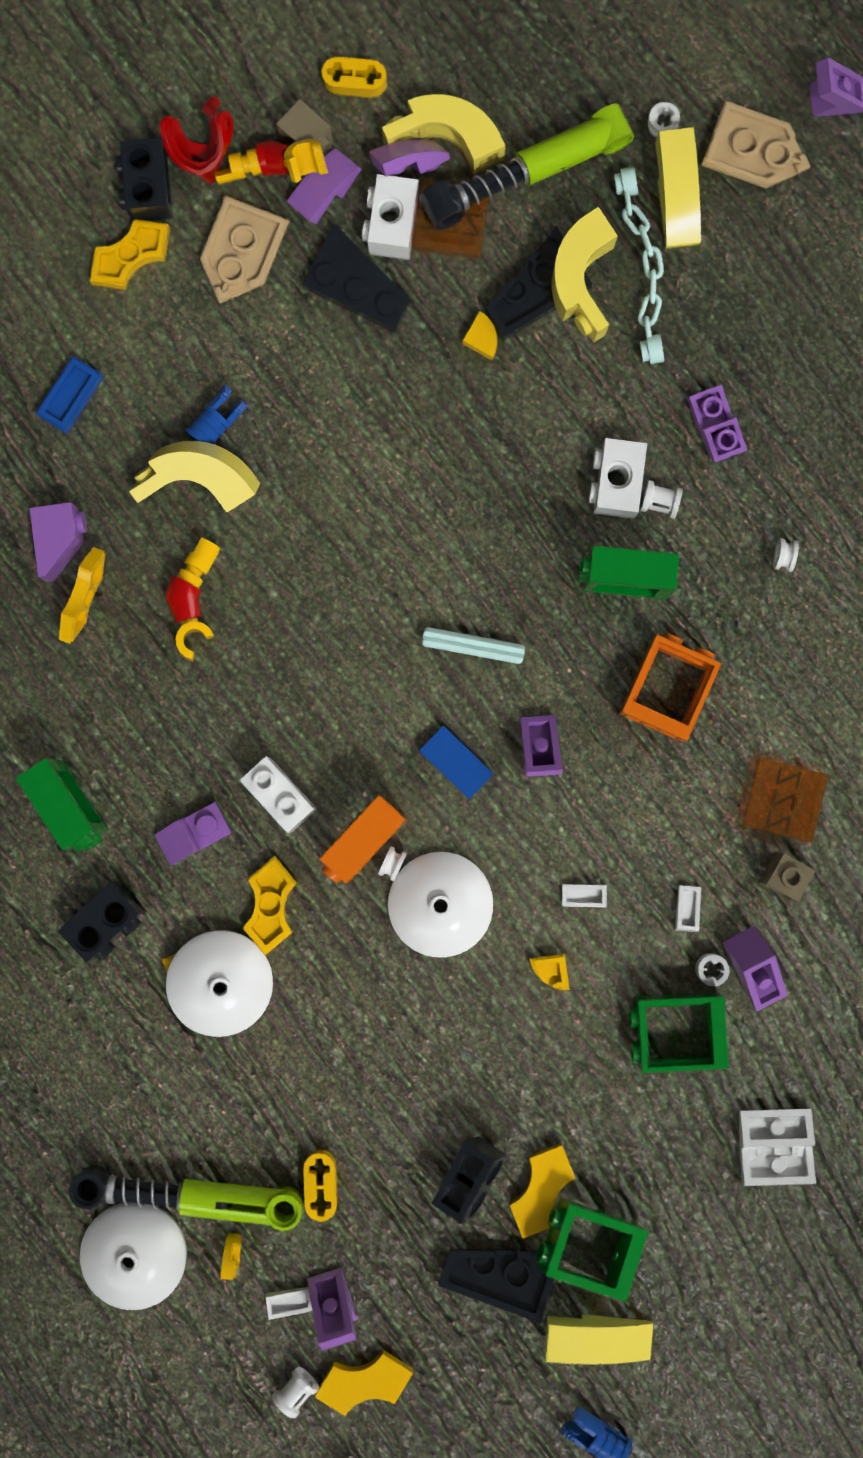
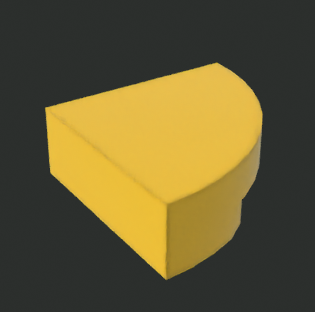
M480 311L464 337L463 345L493 361L497 349L496 330L491 320Z
M564 953L529 958L533 971L541 981L555 989L570 990Z
M240 1233L227 1234L220 1279L233 1280L237 1275L240 1266L242 1241Z

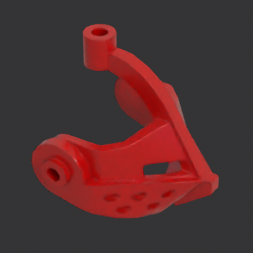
M214 96L210 97L203 105V111L208 115L210 122L209 144L195 143L187 139L177 118L164 116L160 121V133L167 154L180 168L198 175L207 184H213L216 181L215 173L218 171L228 150L234 129L233 120L228 111L217 113L221 107V102ZM193 156H196L198 159H200V160L203 161V162H197V161H196L195 159H193L192 157H193Z

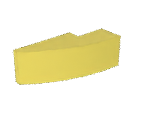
M694 127L659 131L655 146L659 170L658 190L666 249L700 245V192Z
M584 1314L581 1315V1319L547 1316L544 1347L546 1362L617 1364L650 1360L653 1321Z

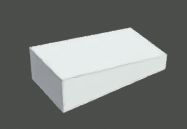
M562 884V906L607 907V885Z
M678 886L675 930L699 931L701 887Z
M309 1287L265 1293L269 1320L312 1311Z

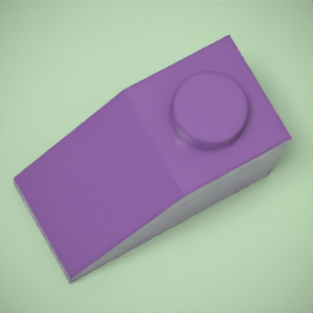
M72 502L30 508L38 577L45 582H54L84 543L83 533L87 532L86 517L84 512H80V509Z
M755 926L743 932H738L732 938L723 942L729 961L756 1012L788 996L776 956Z

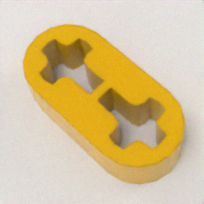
M332 57L324 63L322 68L323 84L326 90L332 94L371 98L381 95L387 86L386 69L376 60ZM336 70H341L343 76L340 77V81H333ZM369 73H375L376 79L374 84H367Z
M319 1149L310 1153L304 1163V1201L308 1216L315 1221L323 1222L333 1217L337 1209V1165L334 1156L330 1152ZM317 1159H322L323 1165H329L330 1169L325 1170L323 1181L318 1182L317 1170L310 1167L315 1165ZM318 1189H324V1200L331 1202V1204L326 1206L324 1212H320L317 1205H312V1202L317 1200Z

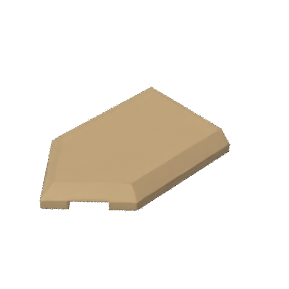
M726 100L702 162L704 167L763 188L775 185L811 167L806 155L802 154L795 139L796 135L790 123Z
M225 196L200 257L219 303H223L265 284L289 225L288 219Z

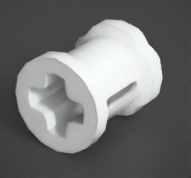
M649 480L644 493L641 511L646 512L650 509L669 514V518L675 519L683 489L671 490L655 486L654 481Z
M299 1366L292 1371L293 1376L281 1390H276L272 1395V1399L279 1410L293 1419L299 1415V1408L306 1399L320 1389L315 1378Z

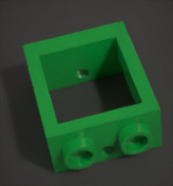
M593 546L589 554L583 555V560L580 561L578 582H584L583 592L666 600L676 591L679 554Z
M45 758L15 778L62 851L75 850L79 852L84 850L86 852L103 841L100 835L108 831V828L63 760Z
M719 992L634 996L635 1006H629V1022L631 1028L636 1027L637 1042H631V1058L633 1064L638 1063V1068L642 1073L729 1069L725 996ZM705 1005L708 1055L649 1058L646 1008Z
M560 1197L558 1204L552 1207L548 1217L550 1229L546 1241L543 1240L537 1250V1267L548 1277L626 1302L649 1231L638 1223ZM575 1216L621 1231L605 1282L559 1267Z

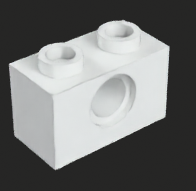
M377 174L375 187L369 186L367 208H372L371 220H364L362 241L368 242L370 255L410 260L419 196L418 179L396 176L386 177L385 175ZM388 212L396 213L399 216L391 222L381 218Z
M605 438L602 448L595 449L593 469H598L599 473L597 483L591 482L589 503L594 504L593 514L635 519L639 513L647 443ZM613 471L620 472L625 477V484L621 486L613 485L608 479V474Z
M266 756L240 779L241 783L287 833H292L317 810L270 757Z

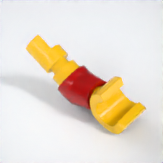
M304 139L291 145L271 140L256 143V148L248 149L246 155H242L241 152L229 154L230 168L217 171L215 178L220 185L247 178V173L252 172L253 176L263 174L264 177L290 175L291 181L297 183L302 180L301 175L313 172L323 175L328 174L319 140Z
M202 537L194 551L189 552L184 561L187 565L186 568H181L177 576L171 577L165 596L176 624L181 623L175 638L176 647L180 655L189 661H194V652L187 649L184 644L188 634L199 632L205 636L206 640L214 638L211 629L204 623L198 622V618L201 617L199 603L201 590L199 588L203 582L200 577L202 574L207 575L221 549Z

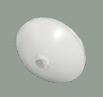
M450 852L427 853L406 864L392 883L388 898L389 917L400 939L416 952L439 958L455 956L473 947L488 929L493 913L492 891L484 874L470 860ZM438 899L445 900L448 904L446 911L437 912L434 909L435 901Z
M228 930L208 931L187 941L174 955L166 977L167 998L176 1017L191 1030L212 1037L234 1035L253 1025L266 1010L273 988L272 971L266 955L248 937ZM217 982H223L227 985V989L224 993L219 994L213 990V986Z
M123 1202L108 1207L89 1225L80 1248V1266L89 1288L105 1303L124 1310L149 1308L167 1298L181 1280L187 1261L186 1241L179 1224L166 1210L161 1207L154 1209L149 1204L140 1207L138 1203H130L126 1206ZM123 1258H132L134 1261V1266H125L123 1263Z

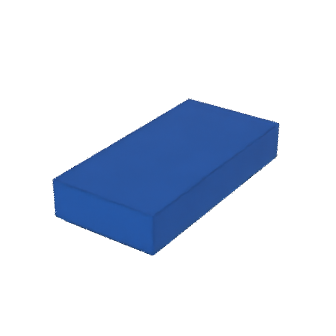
M72 356L35 414L60 431L68 434L103 380V375Z
M444 726L419 750L468 799L493 775Z

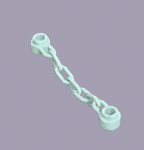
M632 166L620 169L621 173L614 174L617 195L624 194L626 207L622 212L623 220L634 234L641 235L645 246L642 254L645 275L651 280L650 294L644 298L638 315V321L645 327L647 340L640 341L643 362L650 361V364L664 362L661 335H651L650 326L654 325L662 304L661 298L656 294V280L662 276L664 268L660 250L655 246H651L647 235L650 228L648 219L636 205H631L630 196L638 195L635 168ZM632 210L636 212L644 225H639V230L628 218V216H632ZM653 252L656 253L657 274L655 269H652L651 273L649 269L648 256L653 257ZM649 300L651 304H654L655 301L657 302L650 321L648 316H645L643 320Z

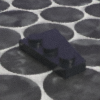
M333 224L303 282L304 289L396 333L411 304L410 298Z
M557 226L549 233L548 238L531 254L519 272L507 282L486 307V314L503 341L556 310L552 294V275L557 253L564 239ZM584 272L585 286L589 290L593 283L586 272Z
M449 1249L438 1286L541 1323L554 1278L546 1276L537 1267V1250Z

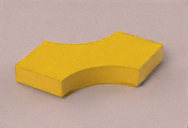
M134 219L130 231L122 240L111 246L96 247L90 275L91 284L126 290L131 276L140 267L151 262H165L170 234L169 225Z
M93 547L79 565L72 594L61 613L59 640L69 644L73 642L87 622L92 599L103 578L105 551Z
M277 856L271 858L247 878L254 890L255 908L252 917L243 929L264 955L293 933L287 922L285 906L290 891L298 882Z
M562 1143L529 1155L531 1166L529 1182L524 1191L509 1202L522 1239L550 1228L548 1226V1217L557 1195L567 1183L576 1179Z
M384 1350L374 1360L360 1366H346L339 1362H334L320 1384V1389L315 1393V1398L344 1416L358 1403L370 1399H382L395 1404L411 1378L413 1368Z

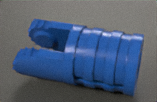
M225 384L204 407V411L197 416L198 418L184 432L192 441L214 444L218 437H221L224 431L229 429L248 405L241 400L231 408L225 417L219 414L216 409L229 398L232 391Z
M577 1407L572 1413L574 1422L568 1420L560 1429L566 1438L597 1458H627L632 1447V1440L623 1436L619 1431H615L613 1427L606 1425L605 1422L581 1407Z

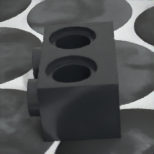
M162 138L120 141L121 155H116V167L118 175L123 177L124 188L119 189L121 209L128 212L132 222L134 219L143 221L173 219L168 154L164 148ZM149 160L145 167L135 168L139 161ZM142 194H152L151 198L148 201H138V198Z
M114 881L104 887L58 932L86 963L95 958L102 961L116 948L112 943L122 933L125 937L129 936L142 924L138 918L146 911L118 881ZM114 902L120 903L125 909V916L122 921H116L110 915V907ZM88 926L95 928L99 934V940L96 945L88 944L84 938V932Z
M479 1136L465 1140L431 1204L460 1224L475 1218L508 1155Z

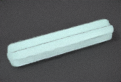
M430 627L425 628L423 632L422 645L425 647L516 664L522 663L524 658L525 646L521 644Z

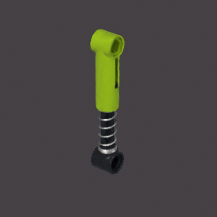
M611 104L597 111L589 120L516 152L515 158H512L508 165L499 164L497 170H487L485 175L481 177L475 175L472 181L468 183L462 181L460 184L455 185L447 180L437 182L425 189L419 199L436 231H443L460 222L465 216V211L469 210L472 204L477 203L479 205L480 200L487 197L492 199V195L500 191L504 194L505 189L513 185L517 188V184L520 182L531 186L601 153L609 155L618 152L634 139V133L618 104Z
M91 1165L84 1168L74 1178L69 1187V1197L72 1203L81 1209H92L98 1205H107L108 1203L114 1204L116 1201H122L126 1206L130 1203H138L140 1207L149 1204L154 1209H157L159 1206H167L168 1210L177 1207L181 1216L271 1225L274 1229L280 1231H288L294 1228L299 1223L305 1206L304 1197L301 1192L291 1186L275 1189L185 1179L183 1184L180 1182L179 1185H170L168 1181H165V1184L154 1183L153 1179L151 1182L139 1181V1178L136 1181L125 1180V1176L120 1179V1177L112 1175L111 1172L99 1165ZM84 1180L94 1181L98 1187V1194L88 1193L84 1188ZM281 1201H287L293 1205L295 1212L291 1215H283L278 1211L276 1204Z

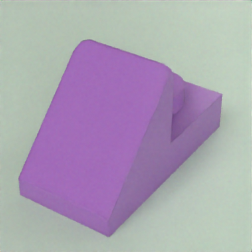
M828 57L816 62L817 77L810 84L812 114L814 116H829L863 112V77Z
M556 716L520 717L523 770L526 777L562 774Z
M214 802L184 819L176 820L154 836L170 866L232 834L233 831L218 803Z
M338 1268L307 1278L317 1341L321 1350L323 1351L356 1340L353 1321L357 1320V1315L342 1269Z

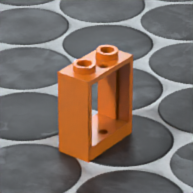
M663 633L662 636L655 635L651 639L618 714L677 741L685 742L688 741L722 663L713 660L715 655L710 651L696 647L693 651L682 646L683 640ZM658 651L704 671L682 722L635 702Z
M378 795L319 859L325 864L321 870L336 884L341 880L345 884L349 883L407 819L386 799Z

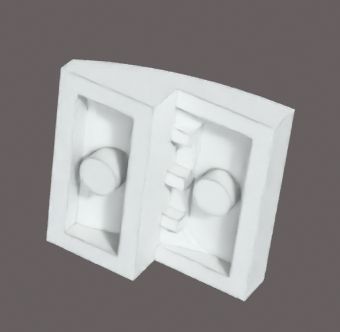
M811 1109L739 1111L742 1186L816 1184L812 1146H815Z

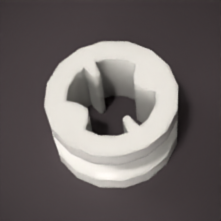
M661 102L651 109L648 128L655 137L658 136L659 131L678 129L680 121L678 108L669 102ZM664 114V118H666V115L670 117L669 126L664 127V123L661 126L658 125V116Z
M783 538L778 540L773 558L774 569L779 570L780 567H785L786 571H793L798 557V541L793 540L791 543H786Z
M391 846L378 875L383 876L387 874L390 876V880L394 882L407 853H396L395 848Z
M714 953L702 955L695 965V973L698 979L709 986L723 984L728 979L730 973L727 961ZM708 961L713 964L720 963L721 969H717L720 972L718 977L714 978L711 975L705 977L703 971L707 970L704 965Z

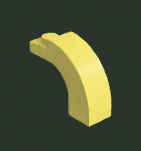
M432 94L408 100V115L405 117L403 115L396 116L382 127L384 145L403 140L430 137L451 141L463 152L473 174L504 161L505 144L494 123L477 106L458 97Z
M599 207L579 219L567 232L559 247L552 275L553 299L562 321L575 314L574 321L582 335H589L593 343L606 335L609 323L586 289L584 272L592 262L614 249L618 237Z
M182 441L169 444L155 451L148 461L150 465L134 476L136 483L129 492L139 503L170 482L189 480L206 487L216 497L224 510L229 512L254 496L260 482L249 467L228 450L207 442Z

